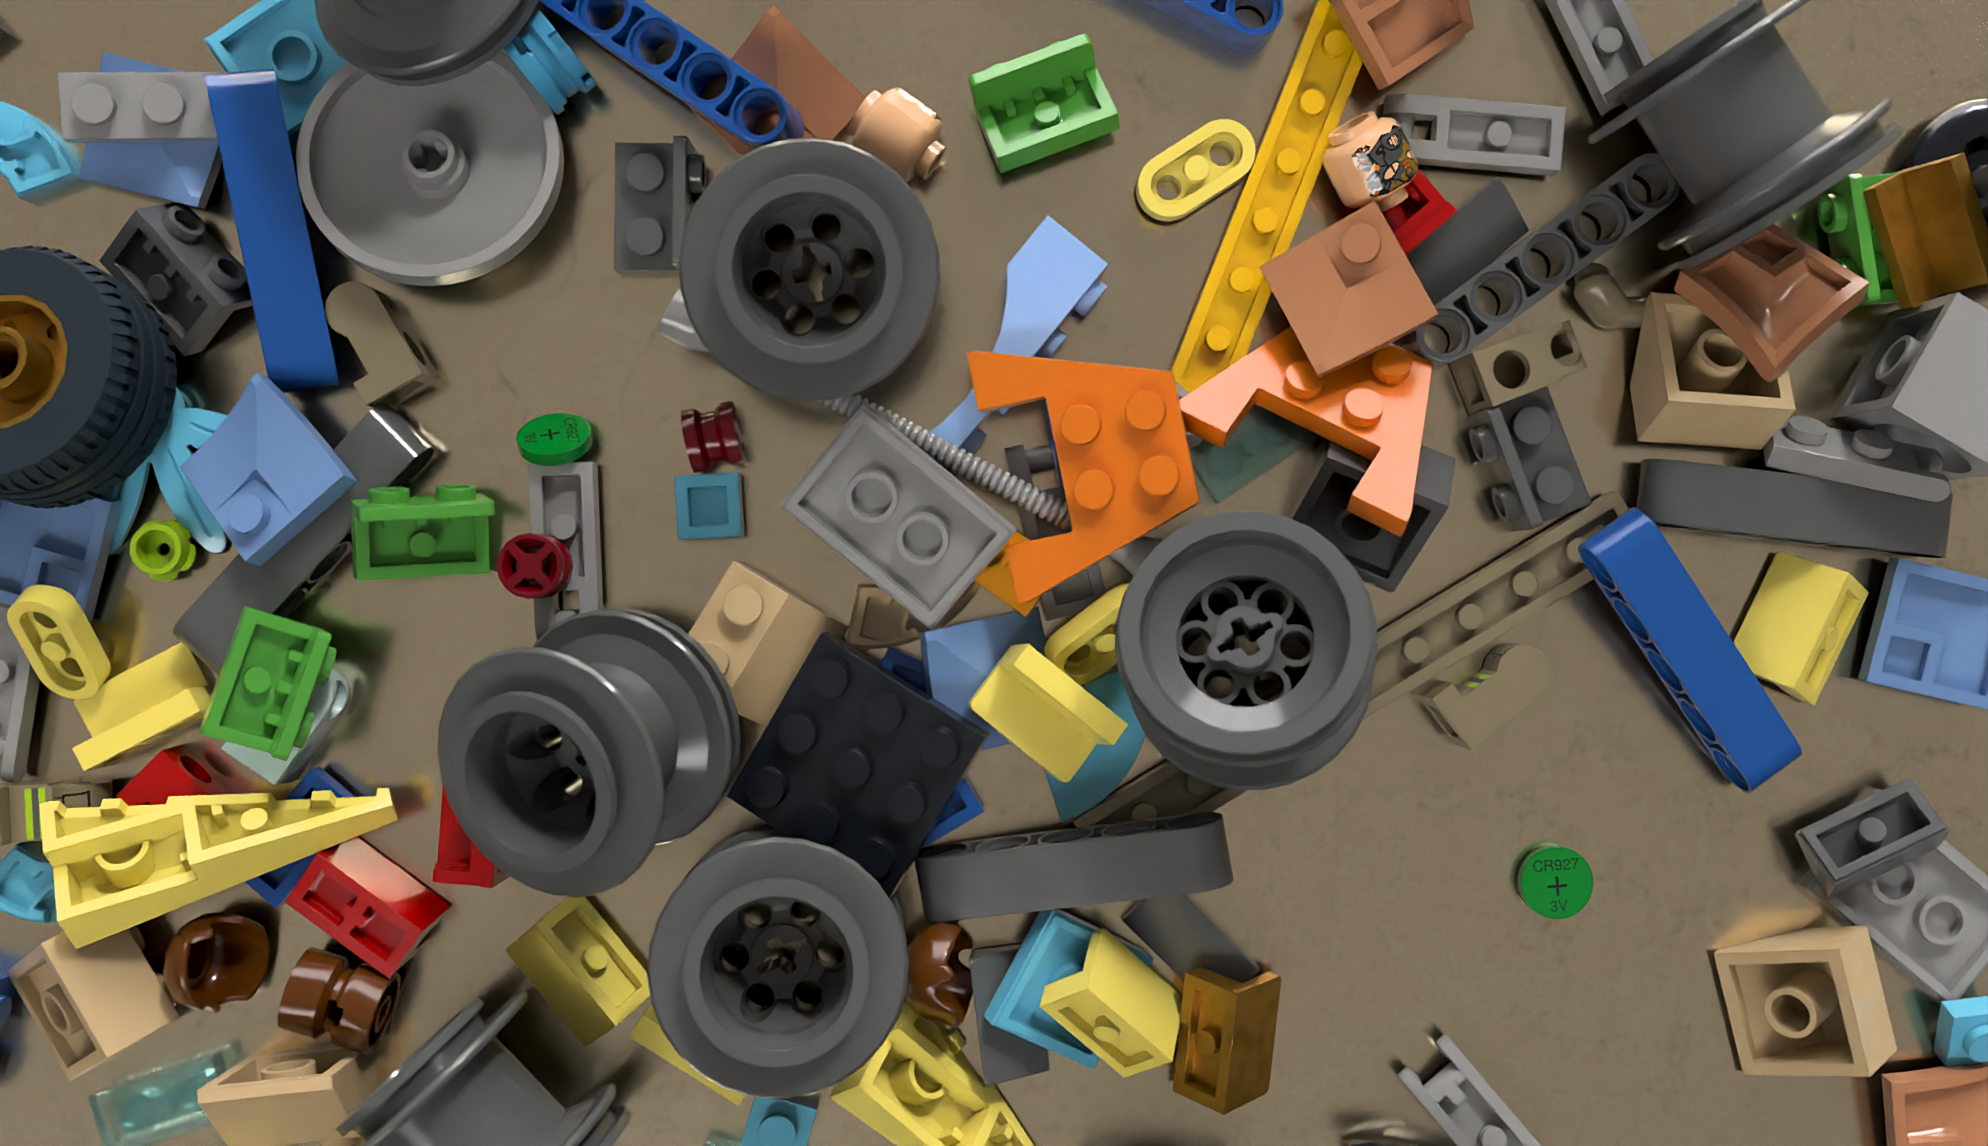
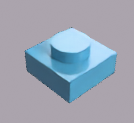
M741 473L674 476L678 540L745 537Z
M1988 996L1941 1001L1933 1051L1945 1067L1988 1062Z
M754 1097L741 1146H807L819 1102L801 1097L786 1099Z

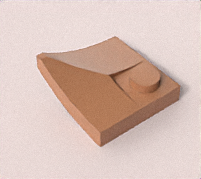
M1329 0L1378 90L1393 84L1475 28L1468 0Z
M772 5L765 12L753 31L731 58V60L775 88L800 113L804 122L803 138H822L838 142L848 131V126L855 112L866 99L800 33L775 5ZM720 75L712 80L706 89V100H712L720 96L727 85V75ZM690 107L693 113L740 157L754 150ZM779 109L769 110L759 118L756 125L757 135L770 133L777 126Z
M1376 201L1369 203L1259 266L1319 378L1351 364L1439 318L1436 308Z
M1773 223L1719 255L1689 269L1681 270L1674 291L1695 305L1716 323L1745 354L1759 375L1770 383L1815 339L1863 302L1870 282Z
M1988 1062L1881 1074L1887 1146H1988Z

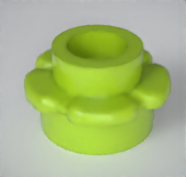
M160 519L146 522L133 535L130 542V556L133 563L141 571L149 574L152 579L158 581L174 580L178 577L180 571L189 570L195 561L197 550L195 545L191 544L192 534L187 527L183 528L180 522L174 519H170L167 522H163ZM164 543L170 547V552L165 556L160 552V547Z

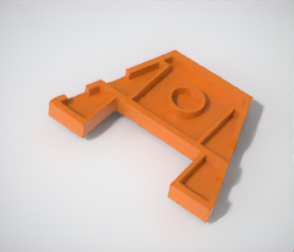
M1290 326L1181 398L1180 405L1185 429L1223 449L1249 410L1256 404L1373 461L1353 491L1347 511L1401 537L1406 530L1412 511L1433 362L1390 343L1351 364L1319 378L1294 330Z
M981 351L966 353L978 411L984 413L1046 399L1068 505L1072 532L1006 546L1017 604L1031 602L1053 587L1074 577L1115 551L1131 544L1201 503L1175 376L1172 371Z

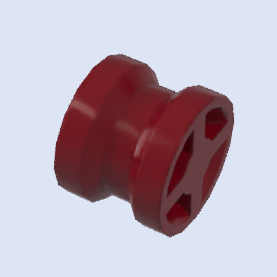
M733 401L719 403L715 411L701 413L694 408L681 411L683 438L688 459L694 473L708 471L713 463L727 461L733 466L746 463L744 439Z
M534 533L517 535L506 542L499 552L496 564L498 578L505 589L515 596L527 599L546 598L556 595L571 580L573 571L572 556L564 543L555 537ZM548 557H549V559L546 561V564H547L546 572L549 574V576H547V574L544 572V568H545L544 561H545Z

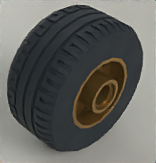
M30 245L0 250V499L18 505H26L33 508L41 507L44 509L69 507L70 505L83 503L86 500H92L110 491L114 486L119 485L132 475L153 452L164 433L176 395L177 360L173 352L172 339L169 338V331L163 324L159 313L155 312V308L131 287L87 261L61 249H49L44 246L34 247Z

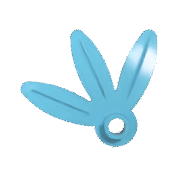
M176 387L175 401L167 427L153 452L125 481L103 494L122 500L109 555L122 545L131 529L142 502L151 463L164 499L183 528L187 527L192 537L207 551L218 554L225 550L227 535L184 475L180 466L193 455L190 446L192 445L199 449L228 415L198 408H186L183 396Z

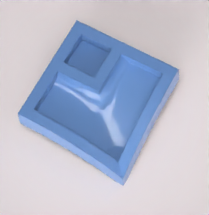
M105 52L102 53L99 72H183ZM218 142L86 143L79 179L205 209L215 184L222 158Z
M258 372L249 380L238 402L217 430L180 466L184 475L244 561L259 567L358 482L330 445L298 408L269 378Z
M101 494L97 498L86 500L78 505L44 509L41 507L33 508L26 505H18L0 499V603L11 606L19 595L32 585L58 587L66 590L76 599L88 621L91 622L122 500Z
M1890 557L1858 679L1988 710V579Z
M1034 607L1027 617L1018 611H1013L920 633L926 693L990 733L980 751L1011 744L970 711L968 702L1010 645L1030 644L1045 657L1044 648L1046 640L1039 607Z

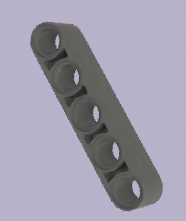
M1644 154L1635 158L1434 305L1439 318L1430 323L1441 325L1450 337V346L1445 354L1433 352L1427 346L1424 340L1426 325L1402 338L1403 348L1433 362L1432 370H1437L1462 358L1667 208L1677 198L1681 188L1659 154ZM1633 175L1642 177L1648 182L1652 196L1650 202L1642 201L1634 194L1631 188ZM1582 212L1592 214L1599 221L1601 226L1599 240L1588 238L1582 232L1579 220ZM1530 249L1539 250L1548 257L1551 265L1548 278L1539 277L1531 271L1528 265ZM1479 286H1486L1497 293L1500 299V310L1497 316L1485 314L1479 308L1476 302V292Z
M387 403L375 407L356 424L334 449V452L358 482L261 567L245 562L241 555L238 554L182 615L173 628V635L219 676L244 605L288 618L352 548L350 500L368 499V490L371 488H407L430 462L436 451L435 446Z
M1643 459L1641 460L1636 509L1647 515L1657 527L1905 556L1946 558L1953 494L1950 493L1942 501L1932 502L1808 475L1679 460Z
M1217 812L1189 813L947 843L921 850L914 860L924 916L926 920L931 922H947L1201 893L1223 888L1234 881L1222 814Z

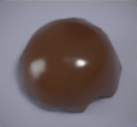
M224 912L206 913L182 926L178 933L171 938L164 957L163 977L172 998L176 1002L194 1010H205L214 1013L220 1011V1005L229 1001H247L256 994L269 966L271 945L265 927L249 917Z
M935 922L917 934L907 948L909 963L905 1000L916 1014L938 1023L957 1027L965 1019L973 994L970 970L960 963L958 957L960 951L971 949L973 942L960 931L961 924L958 922Z

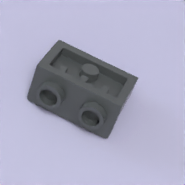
M673 136V143H615L614 270L618 274H680L679 257L683 232L695 205V193H703L706 186L704 155L695 154V148L687 136Z
M173 202L136 209L99 260L114 278L140 293L155 308V312L159 313L163 324L169 331V338L172 339L174 346L184 357L202 352L234 310L253 306L244 266L227 253L205 228L202 219L182 203Z
M1547 386L1470 415L1474 427L1469 430L1471 445L1479 461L1483 464H1489L1497 485L1492 488V499L1495 508L1505 523L1511 522L1514 531L1532 530L1542 526L1543 522L1592 504Z

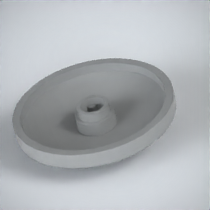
M501 52L467 74L443 83L425 86H402L385 82L348 62L323 85L312 101L301 125L296 150V173L303 201L310 216L328 241L349 261L363 270L383 279L415 286H439L465 282L483 276L512 260L531 243L546 224L558 199L564 170L561 134L551 107L514 61Z

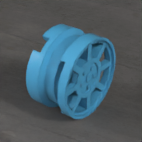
M537 10L529 17L527 21L528 27L518 34L519 37L515 36L503 49L552 110L559 115L565 110L563 105L567 103V97L570 98L578 91L586 94L598 83L589 74L585 66L543 13Z

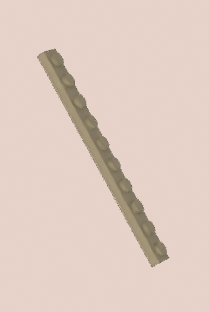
M1616 490L1605 493L1592 501V504L1582 507L1377 632V657L1373 670V686L1368 708L1362 720L1592 581L1594 578L1583 563L1578 552V546L1628 510L1619 492ZM1284 690L1272 696L1266 701L1276 700L1282 695ZM1168 760L1108 796L1093 808L1072 818L1076 827L1189 813L1213 812L1248 790H1232L1207 784L1181 771Z

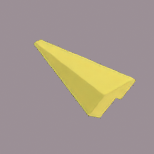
M377 788L376 796L337 798L331 790L312 791L311 799L276 800L271 793L169 796L166 804L128 806L121 798L102 799L100 807L67 808L61 801H48L39 804L43 853L53 867L57 922L76 949L398 820L389 788Z
M905 997L898 1019L884 1044L863 1067L836 1084L829 1096L830 1099L897 1146H1034L995 1085H985L984 1081L980 1079L961 1050L967 1043L958 1029L948 1030L945 1024L916 1014L906 1003Z

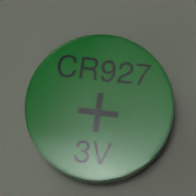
M553 413L537 417L523 425L516 437L520 455L526 461L541 466H558L573 462L583 456L590 449L593 442L590 424L584 418L569 413Z
M1547 845L1534 850L1523 861L1518 873V889L1525 904L1534 912L1550 919H1565L1580 912L1588 903L1593 891V875L1586 860L1577 852L1560 845Z

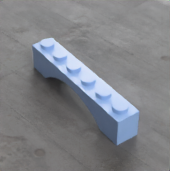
M1048 215L1007 265L1005 310L1000 334L992 353L1051 359L1068 337L1059 330L1074 310L1084 317L1107 289V286L1099 279L1103 276L1108 263ZM972 388L966 399L940 425L929 431L928 434L934 433L936 434V439L942 437L944 443L950 441L951 446L954 444L958 446V450L963 448L966 450V454L969 452L974 454L987 437L979 427L992 411L984 413L978 411L974 388ZM1011 407L997 409V411L1004 416Z

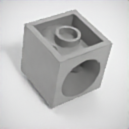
M1956 292L1925 301L1923 305L1915 309L1906 311L1901 309L1894 310L1832 419L1854 432L1860 429L1875 430L1889 436L1893 441L1937 450L1943 461V467L1939 473L1945 475L1948 480L1988 476V309Z

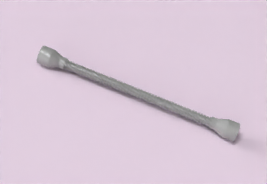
M679 288L661 320L658 334L686 349L709 352L702 344L688 318L681 289ZM852 394L834 400H823L824 406L828 407L831 405V409L834 411L838 408L839 413H846L847 418H851L864 402L867 403L931 458L936 459L937 463H943L945 469L951 467V472L958 471V475H965L966 480L972 478L974 484L980 482V487L985 488L988 486L987 490L990 492L995 490V495L999 496L1002 494L1003 499L1009 498V502H1017L1018 507L1024 505V510L1029 511L1032 509V514L1036 515L1039 513V518L1043 519L1046 517L1047 522L1053 521L1055 526L1061 525V529L1066 530L1068 528V532H1072L1067 502L1061 504V499L1057 498L1054 500L1053 495L1047 497L1046 491L1040 493L1038 487L1032 489V484L1027 483L1025 485L1023 479L1017 481V476L1013 475L1010 477V473L1007 471L1003 474L1002 468L995 469L994 464L988 466V461L983 460L981 462L979 456L973 458V453L969 452L966 454V450L963 448L958 450V446L955 444L951 446L950 441L944 443L942 437L936 439V434L931 433L929 435L927 429L921 431V426L919 425L913 427V422L909 421L906 423V418L902 417L899 419V415L896 413L891 415L892 412L890 410L884 411L883 406L877 408L875 402L869 404V399L864 398L861 400L862 396L860 394L856 396ZM1143 536L1115 551L1108 557L1121 563L1134 576L1139 565L1156 545L1164 539Z

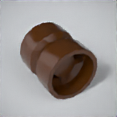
M311 947L300 957L286 984L279 1006L278 1027L313 1039H317L325 1032L330 1033L331 1043L370 1055L380 1043L394 1012L401 985L400 975L395 973L389 979L366 963L352 970L346 957Z

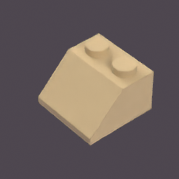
M1650 293L1645 303L1630 383L1637 440L1641 442L1761 450L1796 410L1788 367L1775 380L1770 383L1759 375L1755 367L1732 339L1695 305L1680 294Z
M733 561L690 630L689 635L702 645L718 665L730 687L738 714L767 727L819 635L829 631L842 640L849 626L743 561Z
M137 926L78 949L74 947L65 932H62L39 944L6 971L69 1081L180 1017L174 1008L176 1001L172 998L163 975L153 972L142 953L145 945Z
M1867 926L1803 928L1718 949L1714 952L1743 1075L1871 1077L1897 1051Z
M343 1047L247 1057L198 1089V1104L227 1146H297L298 1143L320 1141L321 1146H352L362 1136L351 1130L342 1137L336 1128L378 1087L375 1053L372 1052L370 1055H366Z

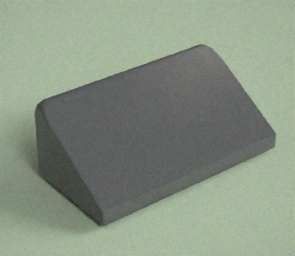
M1498 176L1457 208V212L1406 255L1433 305L1488 266L1529 231L1509 191Z
M1911 777L1796 831L1795 836L1820 889L1829 900L1936 849L1942 844L1950 829Z
M1186 894L1140 899L1121 918L1183 981L1185 972L1200 966L1240 983L1252 979L1260 970L1255 961Z
M1022 944L976 949L971 951L969 957L985 1085L1000 1084L1050 1070L1048 1049L991 1025L983 1016Z

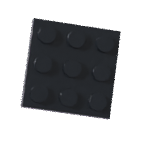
M827 631L819 635L727 797L789 838L805 839L831 847L856 861L880 884L890 899L895 894L990 733Z

